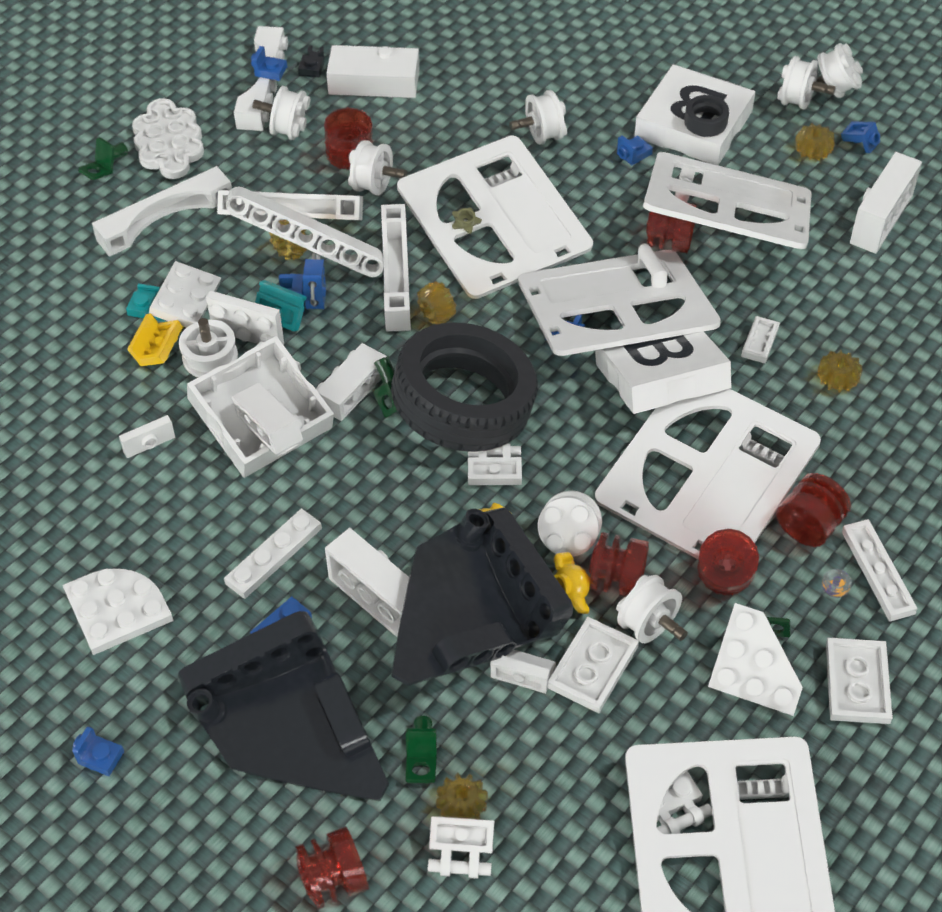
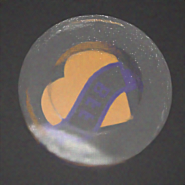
M831 569L823 577L822 589L831 597L841 598L848 594L852 581L845 571Z

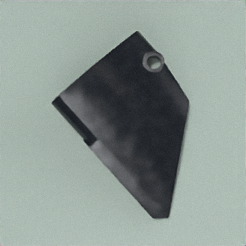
M503 507L485 512L479 509H469L459 524L417 546L401 614L391 677L408 686L497 660L502 656H507L517 647L557 636L566 625L573 613V605L570 598L507 508Z
M306 611L292 613L185 666L179 671L178 678L187 699V708L203 726L231 769L301 787L381 801L389 786V782L338 671L336 672L317 627ZM208 704L204 710H201L204 705Z

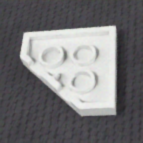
M735 603L708 687L794 716L803 687L766 615L762 611Z

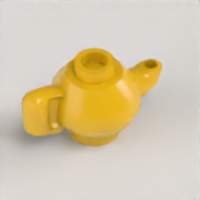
M556 553L554 556L555 568L557 570L554 575L570 598L573 608L578 613L588 614L590 609L585 601V597L591 587L589 575L581 566L575 565L571 553Z

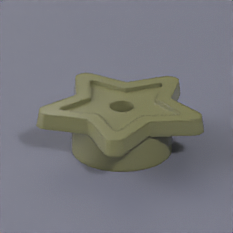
M463 208L458 212H452L455 219L452 225L453 229H464L467 233L471 234L473 226L482 222V219L476 217L472 208Z

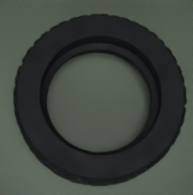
M450 322L424 328L405 342L397 359L391 393L394 405L402 419L420 436L449 449L478 452L505 445L520 435L527 425L537 396L538 379L527 355L507 337L479 325ZM441 368H459L472 371L491 381L502 392L505 399L489 405L461 403L435 390L425 379L424 374Z

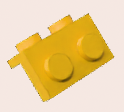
M146 314L128 347V351L140 366L163 364L168 359L169 353L178 340L183 326L178 320L158 323L152 314Z

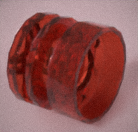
M342 108L331 112L326 117L324 135L326 139L325 152L327 160L337 168L350 170V152L355 150L363 140L370 141L373 144L372 121L365 112L356 108Z
M687 203L697 208V204ZM650 211L646 229L647 244L654 248L656 239L660 238L659 249L663 250L667 240H672L671 247L673 252L688 254L695 223Z
M811 473L804 476L799 484L795 486L793 492L779 505L776 515L779 524L792 539L809 547H820L826 543L834 533L835 528L850 513L851 502L845 490L836 481L822 474Z
M728 528L715 531L705 539L700 547L697 564L699 578L706 588L716 594L726 596L739 594L748 588L757 572L759 563L757 546L748 535L739 530ZM726 559L733 565L729 571L725 570V567L722 565Z
M601 532L599 541L593 549L590 562V589L597 591L601 579H605L604 592L608 593L615 581L619 582V596L627 597L635 587L638 579L644 575L650 541L631 538L627 548L622 549L621 535L616 534L612 546H608L610 534L608 532Z
M347 826L326 834L328 849L323 851L315 838L310 840L313 854L308 856L303 843L295 846L297 853L296 866L306 894L314 902L317 910L325 907L322 896L324 891H327L331 902L334 904L338 902L336 887L342 885L349 897L369 889L362 862Z

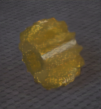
M813 123L809 126H803L796 135V151L801 152V157H809V160L816 158L819 161L821 157L827 158L834 149V132L829 131V127H821V123L818 126H815Z
M284 219L280 220L279 223L287 225L289 221ZM306 229L300 231L302 234L306 235ZM269 232L271 236L269 242L273 244V250H277L279 257L284 256L287 261L290 259L295 260L307 251L306 248Z
M431 282L417 293V303L420 305V310L431 324L445 323L456 314L455 307L457 305L453 300L454 296L450 294V289L445 288L442 282Z
M841 349L837 354L830 350L829 354L823 356L820 360L817 373L821 385H828V390L835 388L839 393L842 389L850 392L859 383L863 371L862 365L859 364V358H852L851 352L844 354Z
M457 772L454 781L446 777L444 786H439L437 789V796L439 798L436 799V807L442 809L441 817L479 820L480 813L487 810V803L485 801L488 799V792L483 789L481 779L473 782L471 773L465 779H461V775Z

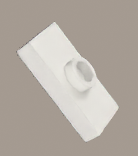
M756 316L743 347L741 357L766 364L780 322Z
M167 415L124 433L119 438L126 458H129L175 438L172 422Z

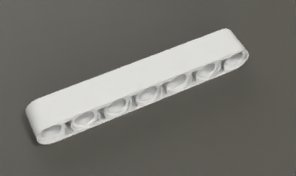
M234 187L230 190L226 208L231 215L366 276L376 277L382 273L383 254L378 248L246 188ZM238 198L243 200L244 203L238 205L232 200ZM264 209L267 214L260 215L255 210ZM285 219L289 221V224L282 225L278 221ZM307 229L310 230L312 234L304 235L300 231ZM329 239L332 240L334 244L326 245L323 243V241ZM354 250L356 251V253L354 255H348L345 253V251ZM376 260L378 261V263L375 265L368 264L367 261Z

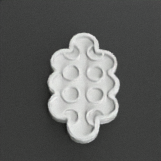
M163 98L149 103L147 114L140 115L132 122L135 134L134 146L139 152V160L143 167L148 169L160 168V172L164 177L178 179L189 172V163L202 158L204 154V147L201 142L202 132L201 128L196 124L197 120L194 111L189 108H176L174 102Z

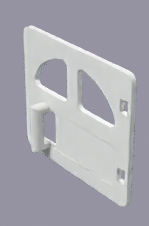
M516 136L505 137L401 178L397 183L398 192L465 293L473 299H479L517 283L518 277L523 273L550 269L588 253L593 246V240L528 149ZM505 157H509L512 160L510 169L486 179L477 170L482 166ZM457 178L479 208L475 215L482 219V222L473 226L472 232L486 226L492 227L514 259L512 262L493 263L469 254L454 242L455 239L469 233L464 229H453L452 225L455 221L443 223L439 219L436 206L437 196L442 185L448 179ZM563 249L567 250V254L557 257L556 252ZM496 277H503L504 280L493 284L491 281Z
M659 152L657 154L643 207L646 210L797 249H805L808 244L811 191L809 189L670 153ZM674 167L682 168L679 179L672 178ZM695 172L703 174L701 184L692 183ZM689 196L717 202V213H709L687 204ZM742 208L778 217L785 221L777 223L740 221L734 217L735 209Z
M645 243L640 245L637 255L528 272L518 277L519 286L552 352L559 356L709 331L720 327L719 315L678 254L673 250L654 252ZM647 268L651 274V286H642L633 270ZM667 275L671 280V283H667ZM537 291H538V293H539V294H535V295H532V294H531V292H537ZM675 298L685 300L684 305L676 313L653 324H644L633 308L634 305ZM612 310L623 328L619 330L591 329L573 325L562 318ZM558 331L559 334L552 335L551 332Z
M731 389L679 400L669 405L655 408L595 491V501L599 506L724 574H732L737 571L819 448L820 436L817 432ZM722 409L729 411L732 415L710 448L704 453L665 433V430L674 422L698 411ZM754 427H759L790 443L792 447L783 456L752 440L750 432ZM654 451L693 471L668 508L662 511L656 510L652 506L643 487L642 475L647 455ZM628 504L638 509L636 515L634 516L623 510V506ZM697 543L711 549L709 555L695 549Z
M800 737L648 744L634 745L627 750L625 763L641 912H690L678 900L663 874L661 862L667 858L715 856L719 861L725 912H835L809 748L805 740ZM783 764L786 774L781 779L737 781L735 768L737 766ZM694 767L704 768L708 776L714 830L712 832L663 834L659 832L656 826L658 812L669 787L687 770ZM790 797L789 801L744 804L740 801L743 799Z

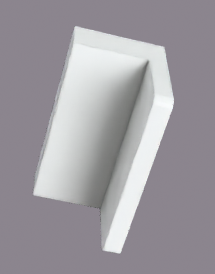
M513 650L507 656L491 661V677L546 694L548 689L547 682L555 670L556 663L548 659Z

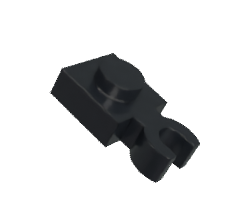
M309 46L307 49L308 55H302L298 67V75L320 78L324 67V48L320 47L319 51L314 52L313 47Z

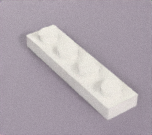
M301 508L224 577L225 584L242 598L246 599L322 529L321 522Z
M869 519L843 526L842 534L889 622L915 615L918 608Z

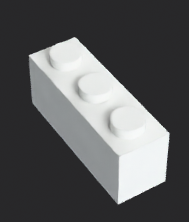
M362 343L356 350L349 353L347 359L333 370L325 382H321L317 386L316 390L332 410L336 419L342 421L381 380L374 362L387 357L386 355Z
M259 382L232 396L237 416L275 455L303 440L300 430L303 426L299 417L296 414L292 415L283 401L279 402L270 389L266 390Z

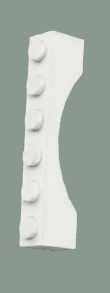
M258 26L254 38L255 51L258 50L259 46H264L267 57L284 59V50L288 48V38L284 37L283 28ZM260 77L254 86L238 97L234 109L236 129L263 131L265 122L269 121V112L252 108L253 101L256 99L273 104V92L277 90V80Z
M217 166L93 222L92 226L96 240L110 257L131 247L135 238L146 227L166 215L186 209L217 207L218 190L230 191L232 189L231 182Z
M218 190L217 214L231 215L226 208L230 191ZM255 192L310 218L362 220L363 196ZM238 198L232 200L238 205L244 203L243 200ZM264 209L255 210L260 215L267 214Z
M405 204L381 205L386 331L411 330Z

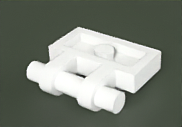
M510 443L491 450L468 452V485H522L521 457H518L521 456V446H510Z
M688 771L681 774L673 782L661 802L657 821H660L661 826L657 827V829L663 834H680V830L691 825L696 827L704 823L705 818L713 815L712 808L708 803L701 807L695 806V803L702 800L703 795ZM682 809L685 812L684 815L676 819L670 816Z
M431 817L429 849L442 850L441 860L429 859L428 872H440V876H450V873L468 874L469 878H478V875L491 876L492 863L479 862L480 853L492 854L494 821ZM452 851L470 852L469 862L451 860Z

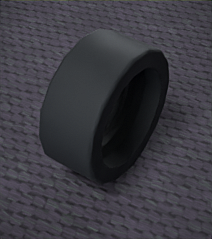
M700 95L689 100L686 105L684 120L685 126L690 132L702 137H712L725 131L729 119V106L724 100L713 95ZM709 112L715 114L718 118L703 119L695 114Z

